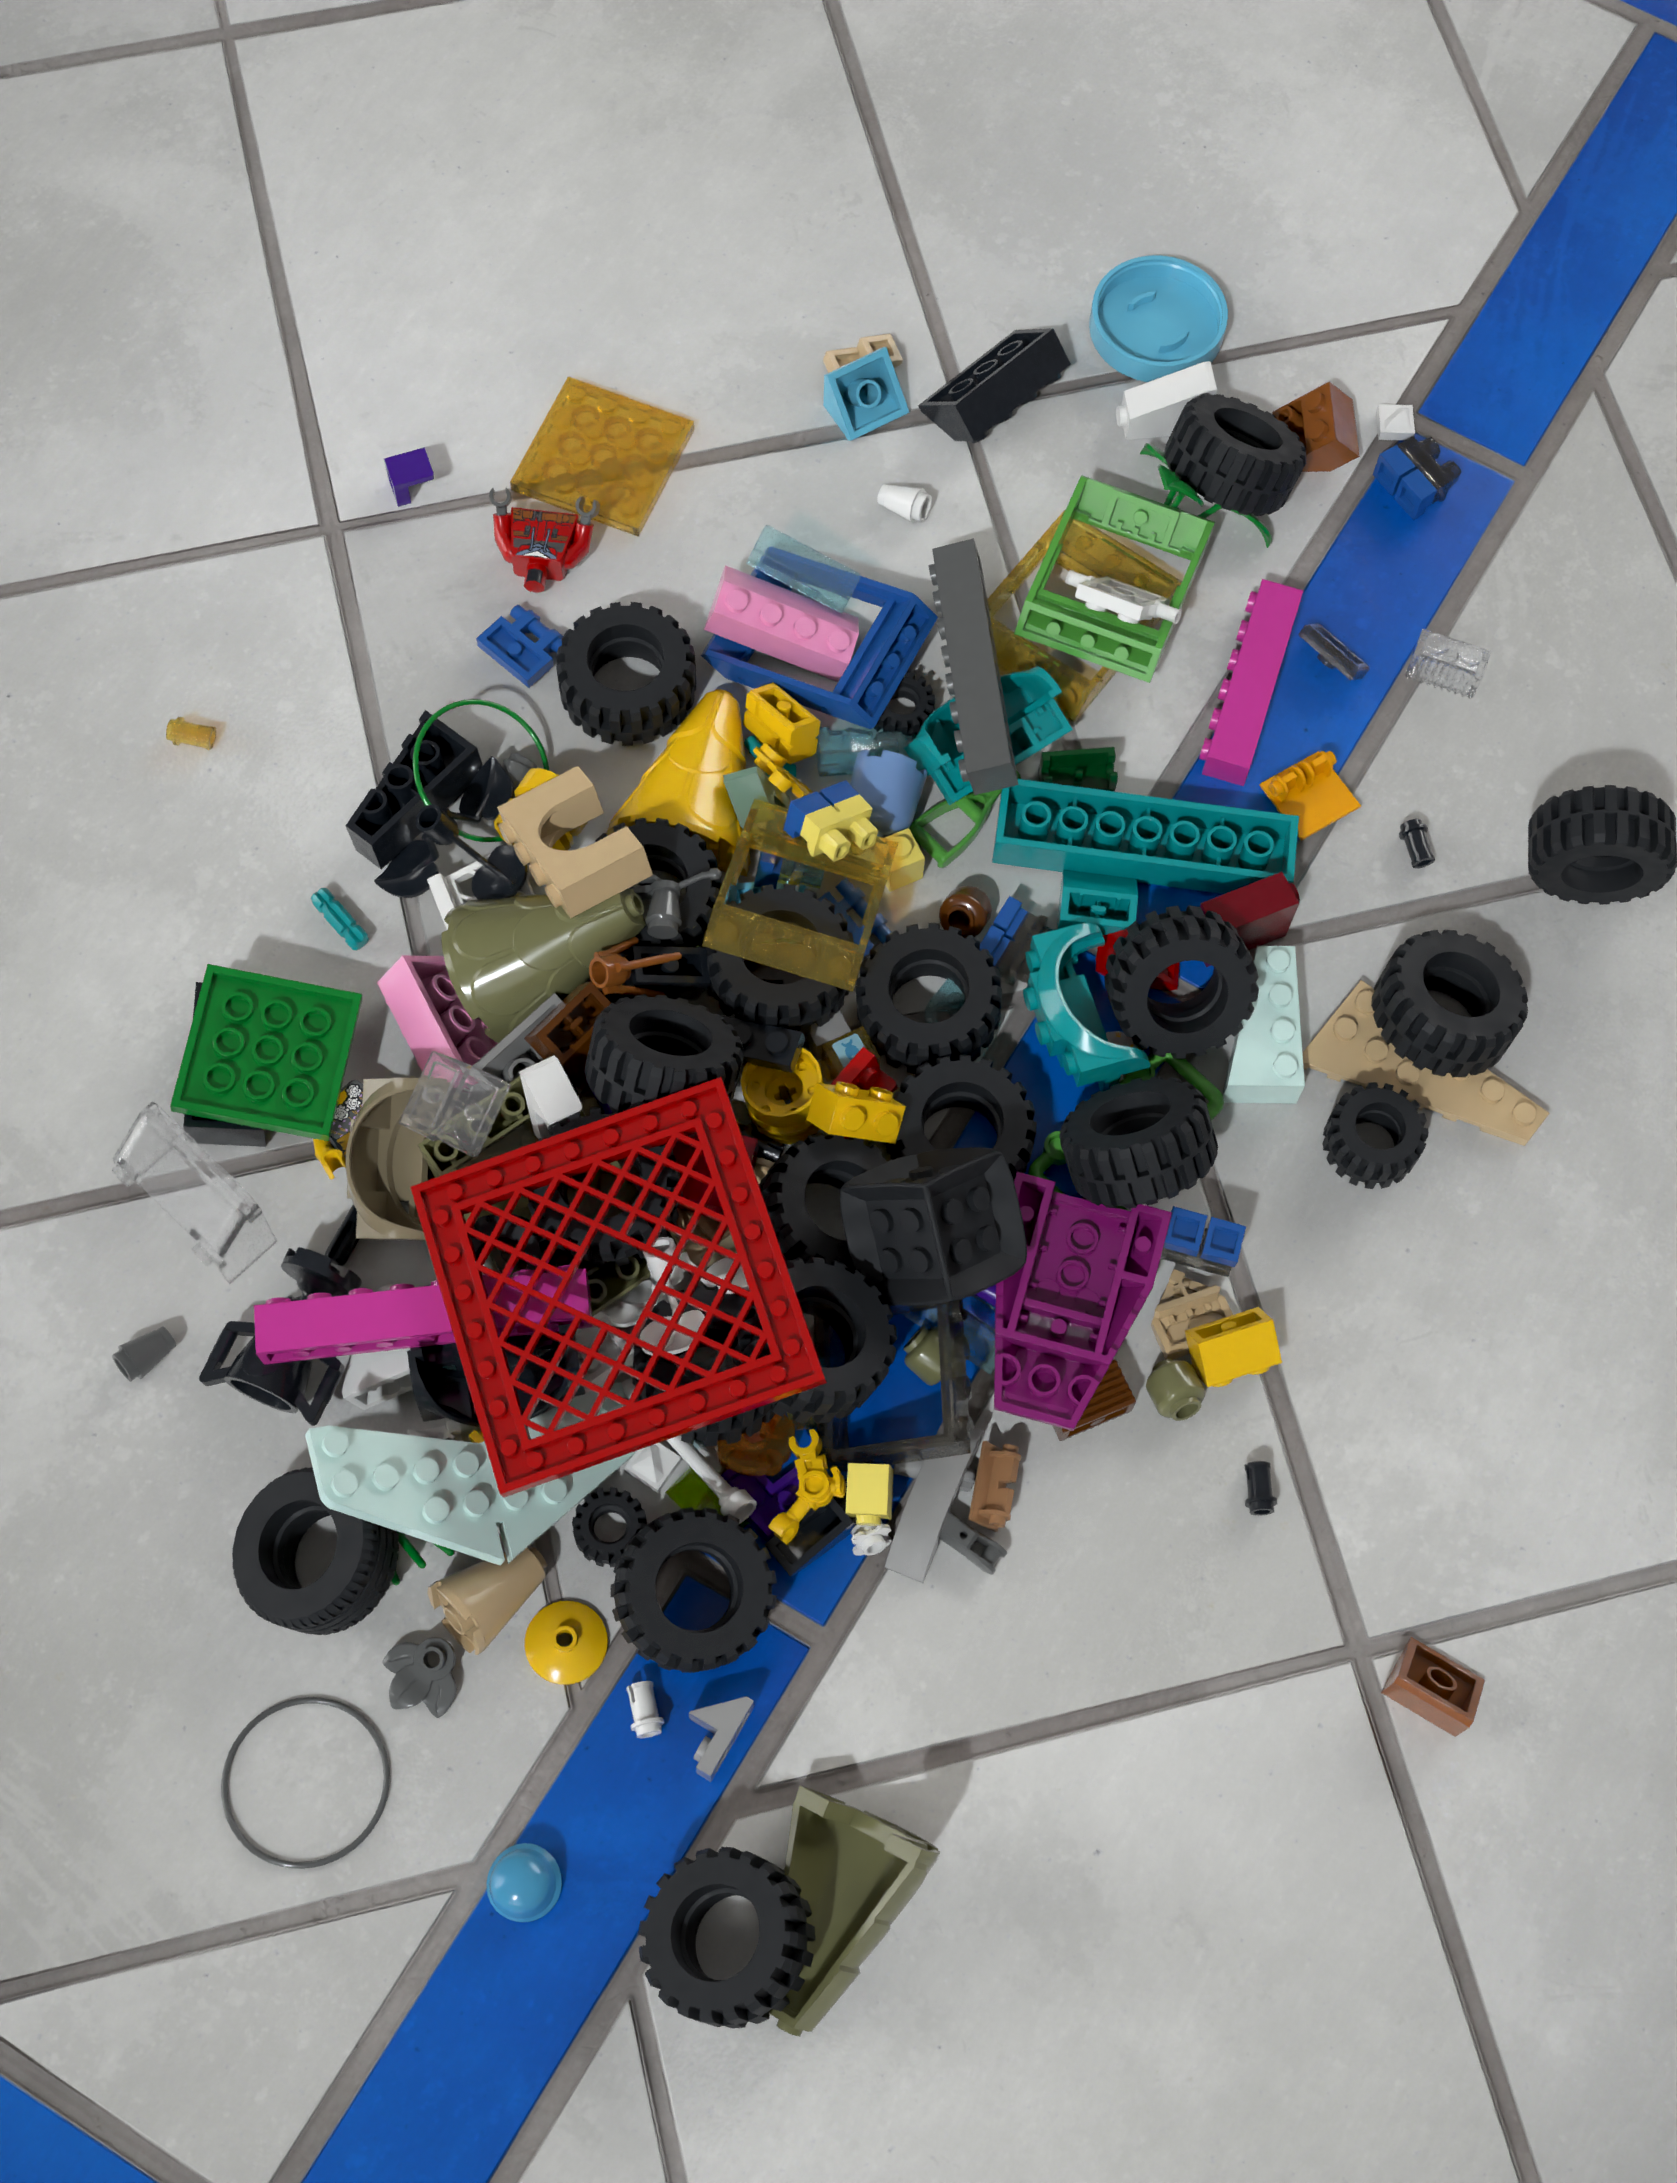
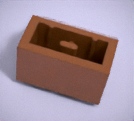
M1327 382L1272 412L1274 418L1287 424L1289 430L1295 432L1299 436L1300 442H1303L1307 460L1302 472H1331L1360 457L1353 399L1331 382Z

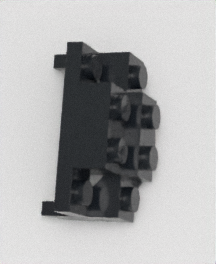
M571 1323L558 1325L559 1331L556 1333L565 1336ZM576 1333L572 1338L575 1342H577ZM533 1334L508 1337L506 1342L525 1350ZM542 1334L532 1355L550 1363L560 1342ZM456 1343L410 1348L407 1351L411 1382L423 1422L447 1418L461 1424L480 1427ZM568 1346L558 1367L577 1375L581 1367L579 1351ZM504 1349L512 1374L521 1357ZM550 1349L543 1355L539 1356V1350ZM528 1361L518 1381L536 1389L547 1369ZM456 1365L457 1371L442 1367ZM554 1373L544 1394L560 1400L565 1397L573 1381ZM580 1385L575 1396L585 1395V1387ZM516 1388L524 1413L532 1395ZM539 1400L530 1419L540 1415L552 1405Z

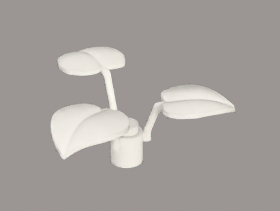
M661 1237L656 1240L653 1248L672 1256L676 1245L672 1238ZM643 1251L650 1270L651 1280L643 1281L602 1310L607 1314L613 1326L628 1327L637 1323L668 1262ZM686 1252L681 1254L679 1260L697 1267L689 1259ZM725 1257L711 1265L706 1272L724 1280L734 1260ZM740 1265L731 1283L748 1290L749 1287ZM675 1266L666 1286L673 1289L674 1285L682 1281L685 1270ZM701 1278V1281L707 1287L716 1286V1284ZM727 1290V1292H726V1294H733V1293H734V1292H731V1291H729V1290ZM661 1292L656 1304L664 1300L665 1293ZM667 1295L673 1316L678 1302L676 1298ZM699 1310L688 1311L682 1314L678 1324L697 1333L705 1316ZM667 1316L664 1318L671 1320L672 1316ZM653 1321L643 1329L640 1339L657 1347L667 1327ZM674 1330L664 1351L671 1354L688 1350L693 1339ZM642 1348L646 1354L652 1356L653 1353Z

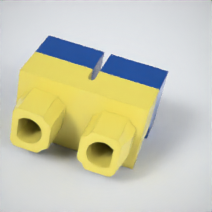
M846 780L821 789L819 793L816 791L790 801L783 828L792 838L802 836L807 841L808 851L812 857L825 853L833 862L843 859L849 853L852 841L859 848L865 850L873 847L878 835V829L869 821L873 808Z

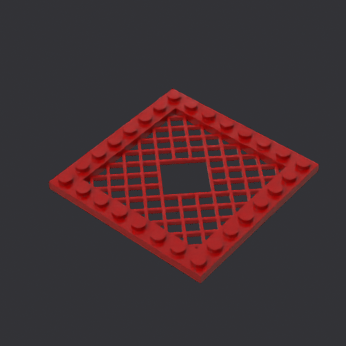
M721 1077L410 1187L498 1490L503 1498L827 1383ZM697 1133L699 1141L688 1137V1135ZM677 1141L696 1148L686 1167L668 1159ZM666 1144L661 1155L649 1151L651 1148ZM702 1153H704L712 1178L694 1171ZM638 1154L657 1162L647 1181L629 1173ZM628 1157L622 1169L609 1164ZM664 1166L682 1173L673 1192L655 1185ZM599 1168L617 1175L608 1195L590 1187ZM588 1171L582 1183L570 1178ZM690 1177L708 1185L699 1204L680 1196ZM625 1179L643 1187L634 1206L615 1198ZM560 1182L578 1189L569 1208L551 1201ZM549 1185L543 1197L531 1192ZM715 1189L724 1215L706 1208ZM650 1191L669 1199L660 1218L641 1210ZM586 1193L604 1201L594 1220L576 1212ZM521 1196L539 1203L530 1222L512 1215ZM510 1199L504 1211L492 1206L493 1204ZM676 1203L695 1211L685 1230L667 1222ZM611 1205L630 1213L620 1232L602 1224ZM547 1207L565 1215L555 1234L537 1226ZM482 1209L500 1217L490 1236L473 1229ZM471 1212L466 1221L464 1215ZM702 1214L721 1222L712 1241L693 1234ZM637 1216L655 1224L646 1244L627 1236ZM572 1219L590 1226L580 1246L562 1238ZM507 1221L525 1228L516 1248L498 1241ZM728 1227L737 1253L719 1246ZM663 1228L681 1236L672 1256L653 1248ZM597 1231H601L668 1262L631 1334L560 1302ZM533 1233L551 1240L541 1260L523 1252ZM470 1235L486 1242L478 1259ZM689 1240L708 1248L698 1268L679 1260ZM558 1244L577 1252L567 1272L548 1264ZM493 1247L511 1254L501 1274L483 1266ZM715 1252L734 1260L724 1280L705 1271ZM519 1258L537 1266L527 1286L509 1278ZM740 1265L742 1266L750 1292L731 1283ZM675 1266L694 1274L684 1294L666 1286ZM544 1270L563 1278L553 1298L534 1290ZM481 1273L498 1280L489 1297ZM701 1278L720 1286L711 1306L692 1298ZM505 1284L523 1292L513 1312L495 1304ZM727 1290L747 1298L737 1318L718 1310ZM661 1292L680 1300L671 1320L651 1312ZM530 1296L549 1304L539 1324L520 1316ZM753 1303L755 1304L763 1330L744 1322ZM688 1304L706 1312L697 1333L678 1324ZM556 1308L575 1316L565 1336L546 1328ZM493 1311L509 1318L501 1335L499 1334ZM714 1316L733 1325L723 1345L704 1336ZM648 1318L667 1327L657 1347L638 1338ZM582 1320L600 1328L591 1348L572 1340ZM516 1322L535 1330L525 1350L506 1342ZM740 1328L760 1337L750 1357L731 1349ZM674 1330L693 1339L683 1359L664 1351ZM608 1332L627 1341L617 1361L598 1353ZM542 1334L560 1342L550 1363L532 1355ZM700 1342L720 1351L710 1371L690 1363ZM767 1342L771 1354L758 1358ZM634 1345L653 1353L643 1373L624 1365ZM568 1346L587 1355L577 1375L558 1367ZM504 1349L521 1357L512 1374ZM727 1355L744 1363L718 1373ZM660 1357L679 1365L669 1386L650 1377ZM594 1359L613 1367L603 1387L584 1379ZM528 1361L547 1369L536 1389L518 1381ZM686 1369L705 1377L678 1387ZM620 1371L639 1379L629 1400L610 1392ZM554 1373L573 1381L562 1402L544 1394ZM646 1383L664 1391L663 1393L638 1401ZM580 1385L599 1394L589 1414L569 1406ZM516 1388L532 1395L524 1413ZM606 1398L623 1405V1407L597 1416ZM539 1400L559 1408L548 1429L529 1420ZM566 1412L584 1420L557 1430ZM527 1427L543 1435L531 1439Z

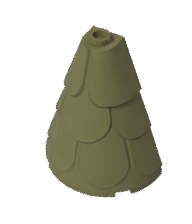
M626 889L571 919L562 906L555 908L552 905L547 894L467 901L452 908L444 918L448 924V930L441 933V941L449 978L459 1000L472 1020L480 1018L488 1027L485 1029V1034L499 1043L553 993L563 1001L578 985L586 983L590 979L589 966L595 952L608 950L625 940L635 937L646 926L642 915L644 913V906L640 897L634 893L633 889Z
M803 1786L799 1787L796 1799L793 1802L785 1868L783 1870L785 1875L794 1879L802 1889L799 1896L809 1902L812 1915L806 1919L808 1924L815 1926V1941L807 1942V1951L813 1953L814 1957L811 1967L805 1965L802 1967L799 1976L805 1979V1982L800 1991L797 1992L790 1989L786 1994L790 2003L781 2011L774 2009L768 2011L770 2015L778 2019L776 2026L779 2029L795 2036H801L802 2031L812 2032L858 1977L860 1965L889 1932L890 1925L920 1888L940 1855L936 1846L910 1831L872 1813L863 1812L855 1807L845 1805L844 1801Z

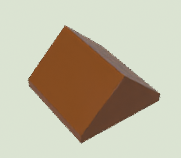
M1411 1637L1381 1693L1456 1737L1470 1728L1474 1722L1485 1680Z

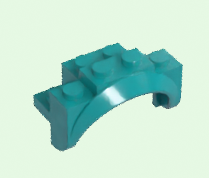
M1038 666L1030 670L1000 676L1015 766L1073 730L1054 699L1062 692L1060 687L1043 668ZM955 697L937 708L925 720L916 738L904 748L909 758L917 761L916 769L918 771L926 770L928 772L927 777L932 776L949 806L973 792L970 781L963 782L958 760L964 759V752H958L954 737V731L960 730L959 723L954 724L950 710V702L955 701Z
M1081 923L1034 935L1031 939L1030 949L1026 952V962L1030 974L1027 988L1023 989V997L1028 1011L1034 1010L1038 1021L1035 1023L1038 1041L1040 1045L1046 1044L1050 1057L1057 1055L1060 1067H1064L1068 1076L1073 1075L1077 1087L1098 1082L1101 1092L1110 1089L1112 1085L1118 1084L1121 1075L1149 1068L1151 1064L1148 1056L1142 1050L1108 1042L1084 974L1076 975L1073 964L1078 963L1077 955L1086 950L1105 945L1100 927L1093 923Z

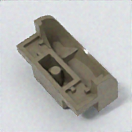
M378 1078L363 1080L362 1107L356 1118L351 1119L350 1135L346 1148L347 1199H352L357 1210L356 1238L426 1242L410 1187L435 1178L417 1145L453 1121L454 1085H450L449 1080L428 1078ZM414 1108L413 1121L403 1122ZM400 1202H409V1214Z

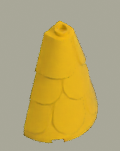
M717 689L704 695L669 737L667 747L643 774L638 786L610 820L606 832L607 835L614 833L613 827L623 822L625 826L629 827L635 825V819L646 818L647 823H656L657 818L667 819L670 827L675 828L678 823L688 827L690 837L698 834L706 842V849L713 851L719 870L747 877L748 867L751 864L748 829H742L723 779V775L746 769L740 707L733 694L723 689Z

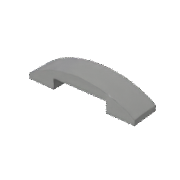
M948 1416L944 1418L907 1500L885 1563L886 1569L921 1583L924 1582L938 1548V1539L966 1469H969L984 1430Z

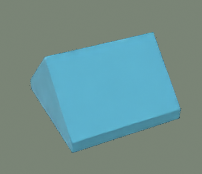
M882 347L824 375L823 406L849 441L909 413L887 347Z

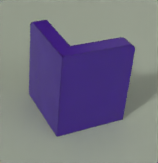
M425 447L384 458L388 480L398 507L411 504L409 486L434 479V473Z

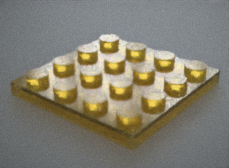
M568 376L510 481L511 490L577 515L580 514L576 510V501L580 496L585 497L583 505L585 513L592 510L593 500L596 499L600 504V512L591 520L639 537L694 432V421Z

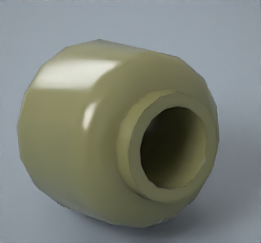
M925 1326L921 1327L903 1348L906 1352L905 1365L927 1385H936L941 1380L949 1384L963 1368L959 1363L963 1348L938 1326L931 1327L930 1329H927Z
M1165 1359L1153 1367V1372L1146 1382V1389L1158 1413L1163 1417L1173 1418L1176 1421H1182L1194 1416L1201 1409L1205 1390L1193 1366L1186 1361Z

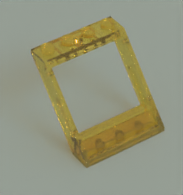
M1064 510L988 597V605L1000 675L1026 671L1036 666L1043 668L1055 680L1062 691L1054 698L1066 718L1076 722L1117 671L1103 666L1093 679L1089 680L1032 642L1015 635L1013 630L993 618L1044 559L1063 517ZM1075 519L1070 526L1063 542V548L1056 561V564L1067 571L1074 570L1086 576L1092 575L1095 578L1107 576L1168 598L1170 602L1177 586H1181L1182 583L1178 578L1096 527ZM1152 617L1151 620L1144 619L1139 624L1154 628L1162 618Z
M754 798L713 907L702 946L853 992L899 842L877 836L873 847L865 850L859 848L852 841L849 853L843 859L835 862L825 853L812 857L808 851L807 841L802 836L792 838L783 830L788 809ZM753 848L874 885L862 921L865 927L859 945L727 905L732 887L737 885L749 849Z

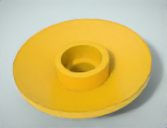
M576 1601L555 1602L541 1609L529 1623L524 1640L525 1653L530 1666L541 1678L559 1685L576 1684L592 1676L603 1663L608 1648L607 1631L600 1616L587 1605ZM570 1633L573 1636L572 1643L566 1647L560 1646L557 1643L559 1635Z

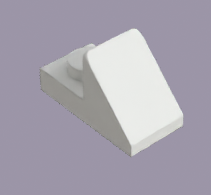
M549 1057L519 1071L534 1135L538 1139L551 1137L548 1128L556 1122L564 1126L570 1122L568 1116L583 1109L557 1057Z

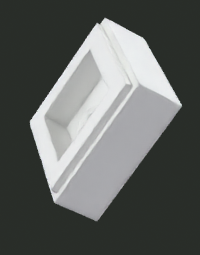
M1378 404L1376 410L1378 440L1412 441L1415 435L1413 405Z
M659 1442L637 1450L624 1468L627 1473L656 1493H659L681 1463L682 1458Z

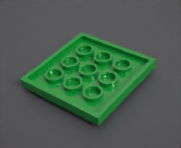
M207 964L170 1104L171 1112L329 1141L362 1004V994Z

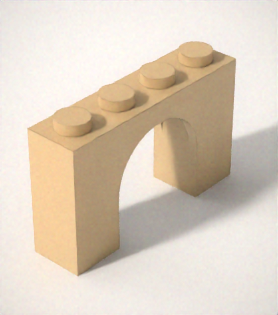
M579 766L497 807L503 821L498 824L504 840L508 845L515 843L513 847L521 863L524 866L528 863L530 864V872L538 886L546 885L544 888L552 905L555 908L562 906L570 919L653 875L644 847L627 826L581 849L563 851L552 848L556 841L567 832L604 814L593 783Z

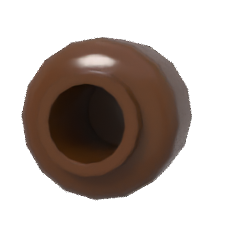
M967 885L956 888L950 892L940 906L939 920L942 928L947 931L950 926L961 929L962 937L965 939L968 935L977 936L991 918L992 907L990 899L985 892L977 887Z

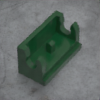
M1115 747L1042 752L1038 769L1039 782L1115 792L1118 781V772H1114Z

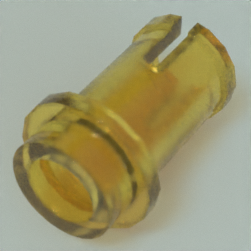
M183 717L171 718L168 722L166 739L172 741L175 746L184 743L211 750L215 743L216 728L213 726L209 727L186 722Z

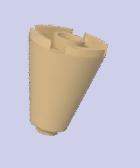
M535 1547L526 1548L509 1564L506 1554L503 1552L505 1561L501 1565L484 1560L440 1579L428 1587L427 1593L434 1610L440 1605L443 1608L445 1618L441 1622L452 1637L469 1653L475 1650V1655L482 1653L545 1579L544 1568L547 1567V1564L542 1554Z

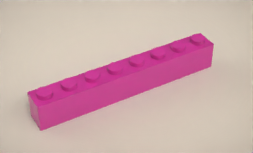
M563 1265L557 1268L567 1272L570 1265ZM577 1268L560 1302L592 1316L590 1287L586 1268ZM520 1270L513 1273V1276L509 1278L527 1286L535 1270ZM550 1272L543 1273L534 1290L553 1298L563 1278ZM483 1274L482 1277L489 1297L498 1280ZM437 1280L431 1282V1286L414 1287L412 1284L403 1283L393 1285L387 1291L373 1292L369 1288H358L350 1290L348 1295L332 1297L329 1293H314L308 1295L307 1300L291 1301L289 1298L277 1297L266 1300V1304L254 1305L256 1354L263 1364L456 1343ZM505 1284L495 1304L513 1312L523 1292ZM530 1296L520 1316L539 1324L549 1304ZM556 1308L546 1328L557 1332L559 1331L558 1325L572 1323L575 1316ZM493 1311L499 1334L501 1335L509 1318ZM582 1320L578 1329L592 1328L593 1325ZM516 1322L509 1337L530 1335L535 1330Z

